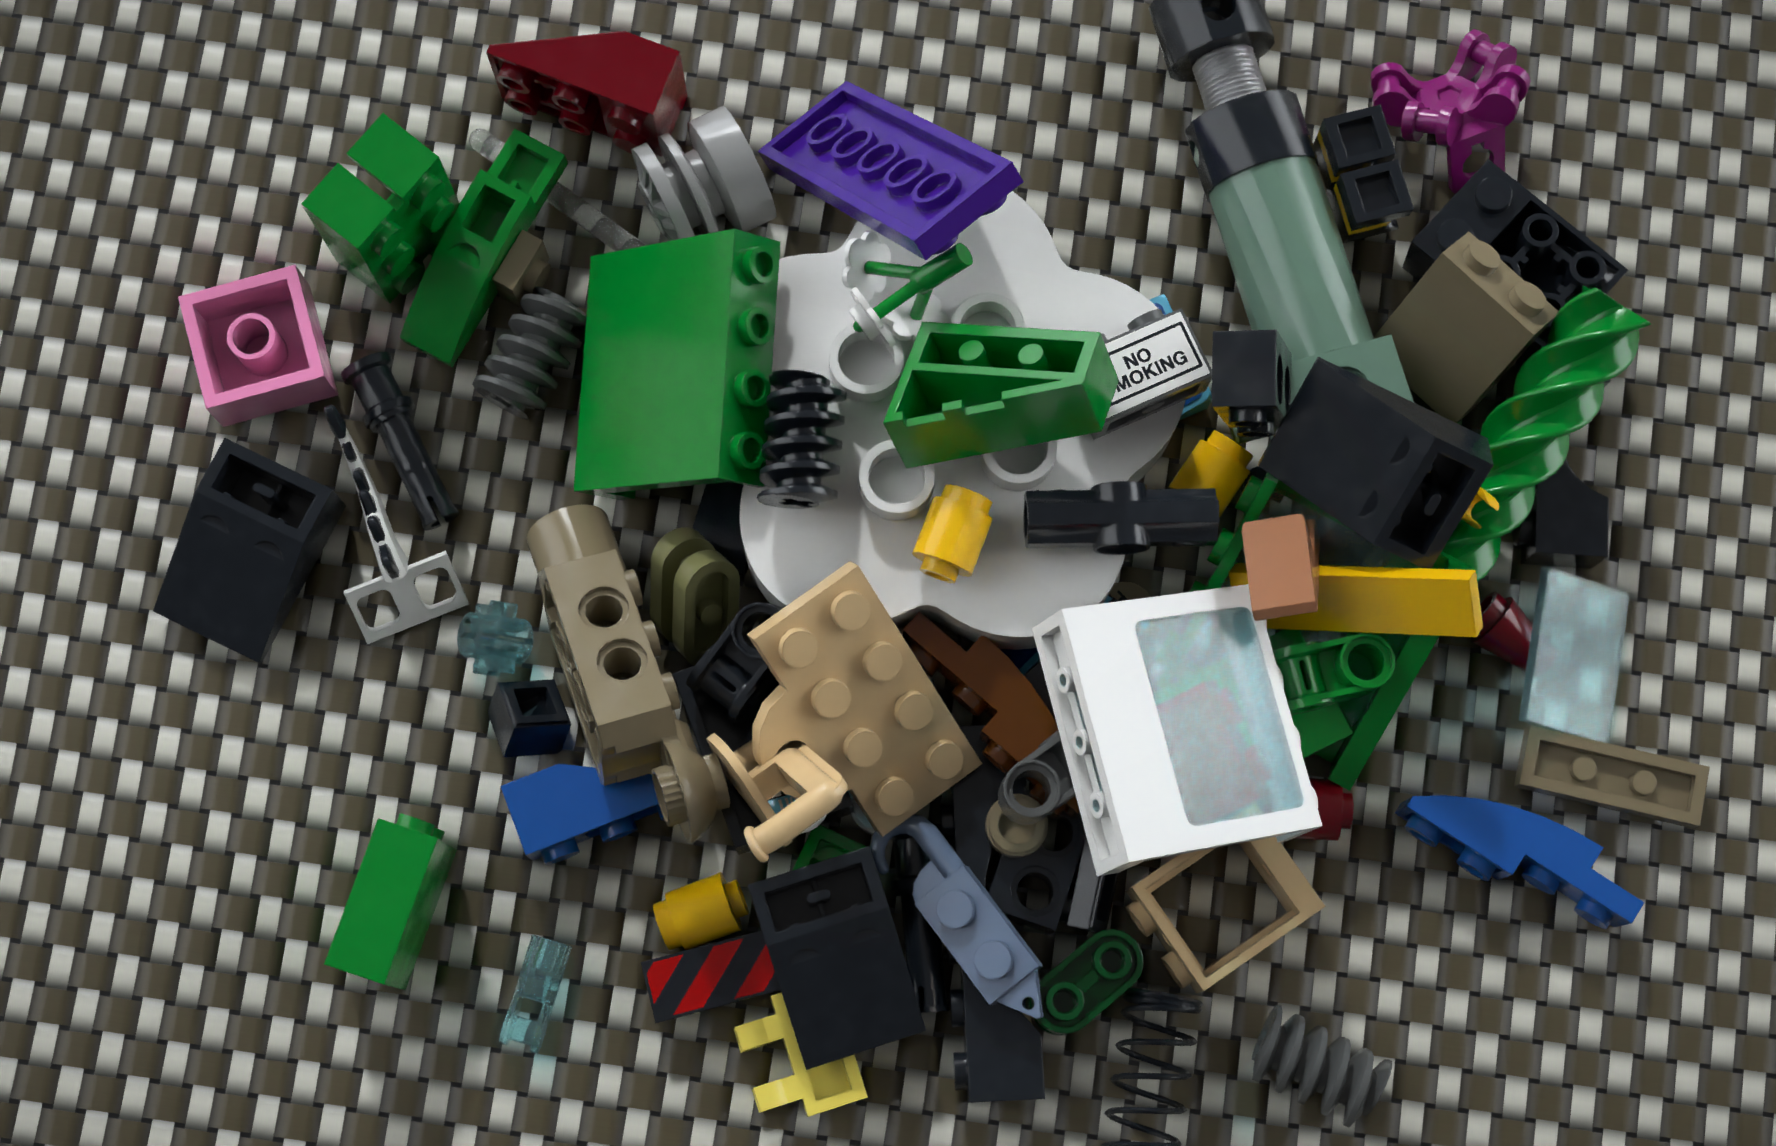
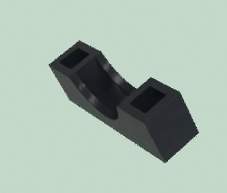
M1529 347L1516 361L1517 372H1519L1522 364L1537 350ZM1611 379L1604 382V387L1611 382ZM1565 459L1564 464L1557 473L1546 481L1535 485L1534 504L1530 514L1520 526L1512 531L1514 545L1521 546V564L1592 569L1608 557L1609 498L1586 486L1574 474Z

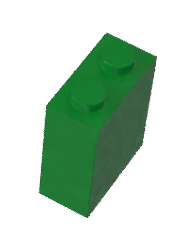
M402 813L399 814L396 824L378 818L324 965L383 985L406 990L457 851L442 841L445 831L435 828L434 824Z

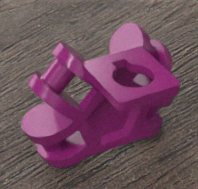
M1473 29L1464 36L1456 58L1445 75L1429 81H1419L1410 76L1401 65L1386 62L1375 67L1370 77L1373 91L1372 105L1381 104L1387 125L1401 127L1404 140L1417 142L1420 141L1424 133L1434 134L1436 143L1439 146L1446 147L1448 185L1454 194L1477 172L1465 173L1462 170L1464 162L1472 154V146L1480 143L1484 149L1490 150L1489 160L1505 172V127L1515 119L1520 102L1525 98L1529 90L1531 80L1526 70L1516 65L1517 49L1514 46L1505 42L1494 45L1490 43V38L1486 33ZM1484 66L1476 83L1470 81L1479 72L1481 67Z

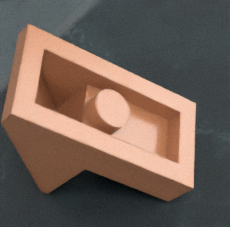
M1293 514L1245 522L1242 525V537L1254 620L1318 612L1320 537L1315 519L1305 520L1302 514Z

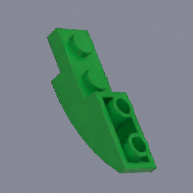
M514 128L488 172L482 169L479 170L449 222L409 309L400 334V339L403 342L451 368L453 367L498 293L492 280L522 229L527 232L567 167L568 161L564 154Z

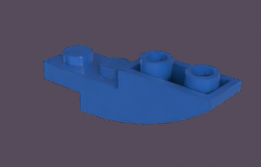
M1447 795L1412 796L1400 803L1395 811V814L1408 821L1404 828L1409 834L1432 847H1436L1439 842L1460 855L1456 861L1457 864L1475 877L1489 881L1492 876L1500 880L1513 875L1519 865L1525 869L1521 876L1528 883L1551 895H1554L1556 890L1577 903L1574 911L1579 916L1597 927L1607 929L1609 924L1613 927L1632 924L1644 904L1643 901L1591 868L1604 847L1580 833L1541 815L1497 802Z

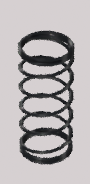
M1129 988L1125 991L1124 1000L1138 1005L1126 1006L1121 1010V1014L1126 1019L1183 1040L1125 1039L1117 1042L1116 1048L1130 1057L1179 1074L1119 1073L1114 1074L1110 1080L1119 1088L1175 1108L1114 1107L1109 1108L1104 1113L1110 1120L1170 1142L1111 1141L1104 1142L1100 1146H1181L1182 1144L1179 1139L1170 1134L1129 1121L1114 1114H1182L1186 1112L1185 1106L1177 1101L1133 1087L1119 1080H1187L1192 1077L1191 1073L1181 1067L1142 1055L1123 1046H1192L1198 1042L1190 1035L1148 1022L1127 1012L1175 1011L1199 1014L1202 1012L1200 1007L1204 1004L1200 1000L1185 996Z

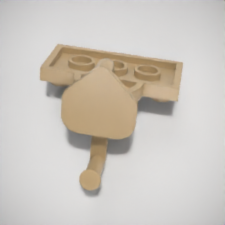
M852 561L840 567L747 634L779 683L760 706L752 725V740L733 752L715 733L706 738L712 752L719 759L723 773L762 823L755 828L752 826L745 827L744 836L754 856L763 863L768 861L769 854L782 846L784 848L793 842L792 839L835 809L841 803L843 795L848 790L873 829L884 837L982 765L979 757L862 570ZM780 791L797 798L777 814L767 801Z

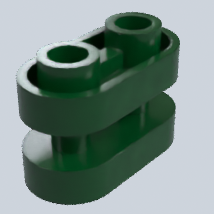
M1115 929L1100 931L1087 939L1039 980L1044 1016L1041 1019L1031 1016L1036 1026L1042 1031L1056 1036L1067 1035L1085 1027L1128 990L1140 977L1143 969V954L1139 944L1129 934ZM1029 997L1028 1009H1032L1035 1003L1034 1000L1031 997Z

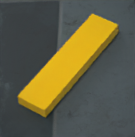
M1236 563L1229 571L1231 586L1248 584L1246 563ZM1319 565L1318 612L1266 619L1267 629L1477 637L1483 628L1476 570Z

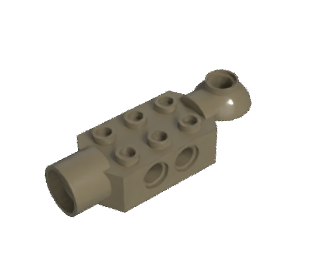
M583 504L567 506L550 512L540 518L530 528L526 541L538 574L549 631L600 783L605 786L652 773L657 801L667 826L679 824L686 841L692 844L710 828L717 811L730 807L728 787L719 759L715 753L704 756L698 754L688 724L676 717L674 710L680 709V700L675 681L670 672L660 674L656 657L661 656L659 638L652 620L645 622L641 620L637 607L643 605L640 585L633 569L627 570L606 512L597 506Z

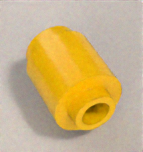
M1213 430L1207 441L1199 440L1170 483L1169 488H1215L1216 496L1219 500L1220 518L1249 475L1250 471L1246 467L1254 456L1235 441Z
M946 484L941 496L933 497L912 552L913 556L922 561L919 570L930 577L953 584L956 582L958 575L972 576L993 521L988 515L992 501L967 488Z
M721 872L665 893V900L653 904L657 925L670 951L681 946L685 950L693 949L741 931L740 917L749 914L744 894L737 879L727 883Z

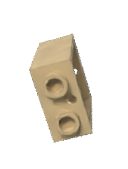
M1251 804L1230 820L1260 815V812L1254 804ZM1276 836L1239 843V845L1286 910V913L1205 969L1198 962L1151 892L1215 848L1179 854L1126 891L1132 900L1126 906L1128 914L1145 937L1155 933L1168 952L1161 960L1181 989L1190 984L1196 994L1205 991L1326 907L1281 842H1277Z

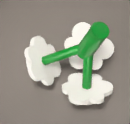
M866 231L861 239H850L844 250L842 282L845 287L851 288V296L858 303L849 310L855 321L853 324L854 330L859 333L863 332L870 342L880 335L884 342L892 348L896 345V342L882 321L893 326L892 334L897 339L915 342L922 322L951 323L949 316L941 312L942 303L940 299L931 293L935 287L972 265V255L964 244L957 243L921 267L890 263V249L885 243H879L878 235L875 232ZM886 276L910 279L909 283L874 308L869 305L874 292L880 293L884 290Z

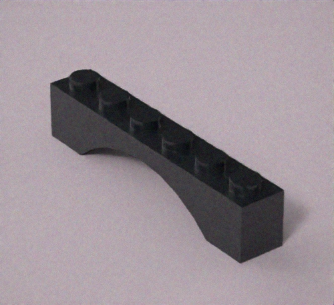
M986 725L959 726L982 762V765L950 787L951 804H940L941 831L947 841L953 840L954 851L965 866H969L985 888L986 872L992 851V846L985 834V820L990 808L998 801V790L1006 775L982 754L987 745L979 737ZM1022 777L1014 781L1013 794H1021L1027 785L1026 778ZM947 949L948 965L959 964ZM960 966L961 989L950 990L952 1027H963L965 1051L953 1053L955 1091L967 1090V1103L1045 1099L1042 1035L1022 1012L999 1002L995 1005H989Z

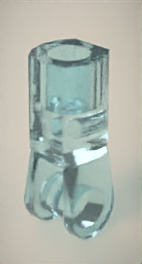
M531 935L517 984L501 1029L500 1044L508 1045L509 1041L512 1040L529 1045L531 1053H539L572 946ZM524 998L543 1003L538 1021L518 1016Z

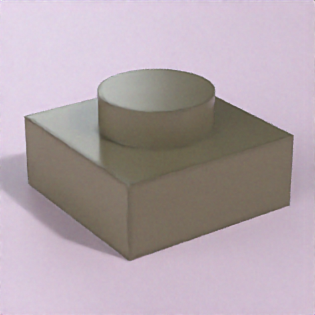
M523 229L492 279L500 297L520 308V301L524 294H537L535 287L544 286L551 270V265L548 263L550 258L543 240Z

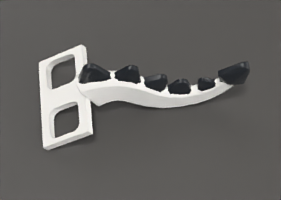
M331 404L324 407V414L335 437L338 438L350 468L379 570L382 574L380 577L344 590V595L367 645L469 605L446 551L408 565V558L394 535L379 493L358 448L346 428L345 421L334 405ZM436 568L446 569L454 584L456 593L453 597L436 604H424L415 587L414 579L418 575ZM380 590L389 591L400 612L398 618L378 627H369L366 625L357 606L358 600Z

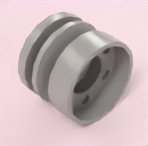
M720 106L687 122L689 139L693 149L686 153L683 152L679 144L668 132L658 136L659 145L665 159L663 164H660L647 143L631 149L637 167L638 186L657 227L669 241L695 236L692 230L695 227H698L702 235L719 232L715 217L721 214L726 216L735 229L745 232L777 217L775 204L761 168L743 132L725 106Z

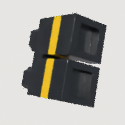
M1381 104L1323 119L1313 146L1342 243L1398 230L1399 226L1396 219L1409 216L1414 207L1399 160H1393L1396 151Z

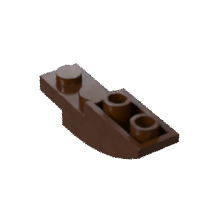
M920 611L903 629V638L928 676L932 677L936 671L940 672L956 686L951 695L965 709L976 717H979L984 711L992 717L989 723L982 729L979 737L987 745L982 754L1005 775L1015 764L1038 749L1042 742L1058 731L1053 716L1031 683L1009 657L988 637L981 635L966 652ZM1024 777L1035 786L1029 792L1030 796L1042 806L1045 801V791L1042 785L1035 779ZM1073 797L1051 814L1058 817L1064 811L1074 819L1080 812L1076 797Z

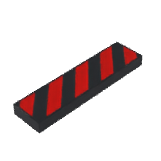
M762 930L641 962L655 1023L781 991Z

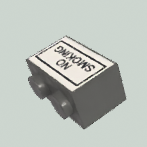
M1182 308L1163 315L1161 309L1144 313L1127 325L1129 331L1107 340L1105 334H1101L1119 382L1102 432L1092 433L1093 440L1206 391L1212 380V369Z

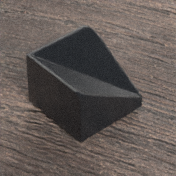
M555 680L497 682L489 705L488 715L503 757L559 753L563 749L571 727V721Z

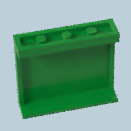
M734 228L591 256L574 492L625 500L635 499L636 490L732 482L757 488L765 487L760 482L759 472L766 466V459L762 457V445L768 441V434L764 431V421L769 417L770 411L767 408L766 401L767 396L771 393L769 374L772 373L780 241Z

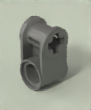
M1059 730L1042 742L1038 749L1015 764L1002 780L998 790V804L1003 814L1011 821L1021 825L1035 824L1049 816L1073 797H1076ZM1022 777H1030L1037 780L1045 791L1044 804L1037 808H1027L1018 803L1013 795L1014 781Z

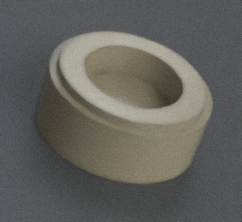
M1013 794L1016 801L1024 807L1037 808L1041 806L1035 799L1027 795ZM998 801L990 808L985 820V834L988 842L998 853L1010 858H1022L1034 853L1042 845L1048 832L1047 817L1035 824L1021 825L1011 821L1003 814Z

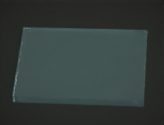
M1552 567L1541 568L1519 721L1549 730L1609 743L1629 593Z

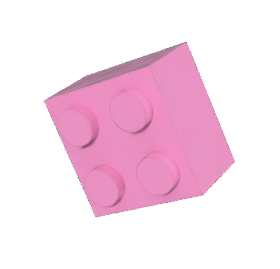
M296 265L178 296L205 407L223 427L338 395L311 288Z

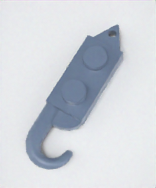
M914 814L884 837L875 831L870 849L878 873L884 875L889 871L885 858V848L888 841L898 834L912 836L931 860L920 871L914 882L912 895L915 906L988 1004L995 1005L999 1002L1036 1019L1043 1018L1038 970L1043 967L1042 963L969 866H965L938 828L924 816ZM1029 997L1035 1003L1032 1009H1028L1025 1005L1026 999Z

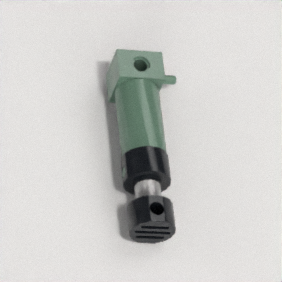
M1153 0L1148 7L1169 76L1171 79L1179 82H1196L1204 108L1206 109L1205 113L1190 123L1185 130V134L1206 200L1211 203L1251 330L1277 329L1292 354L1291 403L1317 357L1414 403L1392 335L1375 339L1373 337L1317 168L1318 158L1297 95L1289 90L1266 91L1257 59L1266 54L1275 42L1263 1ZM1230 428L1232 440L1238 444L1264 438L1237 435V428Z

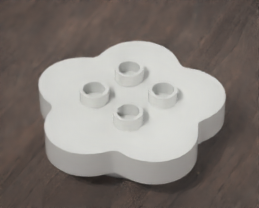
M1013 191L1007 195L1006 201L1000 208L990 214L979 217L959 233L957 241L952 246L957 243L964 244L972 255L973 263L935 287L931 293L940 299L942 303L941 312L947 314L951 323L1100 332L1105 334L1107 340L1129 331L1127 325L1135 318L1158 309L1144 295L1126 284L1112 278L1074 270L1066 266L1061 260L1054 241L1043 221ZM857 221L844 244L835 251L801 254L779 259L772 373L779 370H801L823 375L830 380L831 386L847 392V400L828 404V410L844 416L845 423L841 426L826 428V435L841 440L843 445L841 450L827 452L823 456L824 460L840 466V474L821 478L822 485L838 491V499L820 502L819 506L812 508H779L764 505L757 500L759 493L771 488L767 486L760 488L743 486L740 502L742 542L752 577L768 602L784 608L840 567L852 561L860 567L897 628L908 624L920 611L928 619L940 623L967 640L976 642L982 635L988 637L999 649L1010 650L1037 648L1032 628L1059 610L1104 603L1118 577L1125 555L1099 554L1094 552L1093 547L1026 548L1023 532L1024 494L1026 491L1091 490V487L1094 485L1114 481L1138 482L1152 469L1165 451L1180 420L1185 400L1093 440L1091 434L906 469L883 422L914 342L897 339L892 334L893 326L883 321L882 323L896 342V345L892 348L884 342L880 335L870 342L863 332L859 333L854 330L853 324L855 321L849 310L858 303L851 296V288L845 287L842 282L844 250L850 239H861L864 232L871 231L878 235L879 243H885L889 247L891 252L890 263L921 267L941 253L932 255L927 260H924ZM886 276L884 290L880 293L874 292L869 305L874 308L909 283L910 279ZM771 385V392L778 390ZM771 410L769 411V417L775 415ZM768 435V441L774 439ZM766 460V465L773 464ZM946 484L967 488L992 501L988 515L993 521L972 576L958 575L954 584L935 579L921 572L919 569L922 561L912 554L933 497L941 496Z

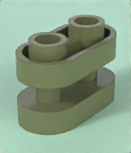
M681 527L665 534L658 541L652 552L650 619L655 628L668 641L674 644L676 650L691 665L695 666L704 653L717 642L739 612L740 576L735 566L721 553L715 551L713 545L702 534L693 528Z

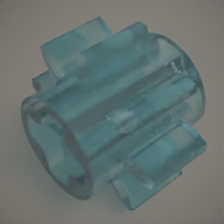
M491 600L489 605L478 603L475 612H469L463 617L458 629L457 645L463 657L475 659L473 673L500 677L501 673L513 674L515 672V664H522L528 659L533 647V630L527 620L516 618L517 604Z

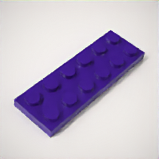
M845 81L758 150L767 167L773 172L924 260L949 249L957 241L959 233L979 217L990 214L1000 208L1006 201L1007 195L1024 182L1012 161L848 81Z

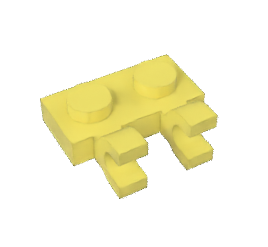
M782 992L770 996L774 1015L734 1027L735 1029L733 1030L740 1053L783 1039L794 1074L752 1089L759 1113L801 1099L806 1116L810 1117L868 1098L855 1055L806 1070Z

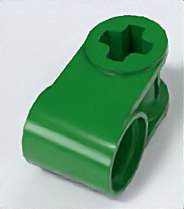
M1360 633L1324 642H1304L1273 651L1276 664L1283 675L1284 692L1291 715L1310 712L1334 703L1364 697L1384 685L1390 679L1395 669V654L1390 644L1382 637L1372 633ZM1349 653L1362 654L1369 660L1372 666L1370 680L1357 678L1351 672L1348 666Z

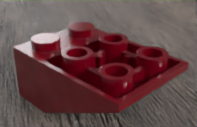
M627 31L489 45L486 52L501 96L505 98V103L511 108L527 115H536L540 111L558 118V122L562 126L577 134L590 135L591 131L613 138L612 142L617 147L631 154L632 148L647 143L654 154L662 157L663 154L658 136L667 132L670 135L672 134L688 96L680 51Z

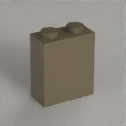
M1467 232L1441 253L1375 334L1374 339L1391 334L1409 388L1440 416L1458 423L1486 397L1553 321L1558 310L1546 300L1545 295L1538 287L1524 281L1500 259L1499 254L1492 246L1478 240L1472 233Z

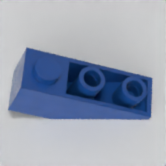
M556 764L500 786L525 855L533 861L542 857L545 865H551L580 853L577 843L600 835L603 843L625 837L638 830L635 821L657 812L660 820H664L657 801L652 774L604 786L600 783L596 768Z

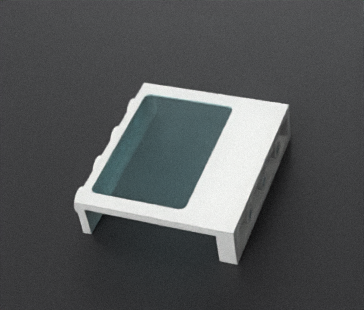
M1249 584L1065 608L1032 628L1097 877L1119 873L1141 862L1275 836L1277 842L1288 841L1323 826L1318 811L1317 794L1311 786L1301 752L1300 735L1293 724L1284 692L1283 675L1276 664L1266 629L1267 620H1254Z

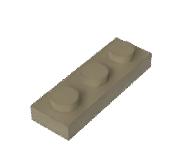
M1530 725L1524 729L1514 787L1679 826L1695 828L1700 826L1710 767Z

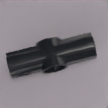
M1114 481L1094 485L1091 487V490L1026 491L1024 494L1023 532L1026 548L1093 547L1094 552L1099 554L1127 555L1145 552L1150 549V546L1205 547L1214 546L1218 541V527L1220 523L1219 500L1217 499L1215 488L1147 489V485L1141 482Z

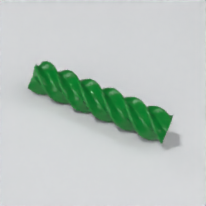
M1582 286V293L1569 300L1557 312L1550 326L1547 345L1533 353L1522 364L1516 376L1513 397L1499 404L1488 415L1482 426L1480 435L1488 438L1494 466L1481 487L1496 498L1499 503V510L1496 511L1484 500L1476 503L1472 508L1471 516L1482 528H1473L1461 519L1442 552L1471 566V570H1476L1477 582L1484 578L1494 567L1500 554L1501 536L1512 532L1520 526L1530 514L1534 504L1535 485L1549 479L1564 464L1569 451L1570 433L1583 428L1599 412L1604 398V382L1621 374L1633 362L1639 346V329L1651 325L1649 321L1627 309L1597 288L1590 289Z

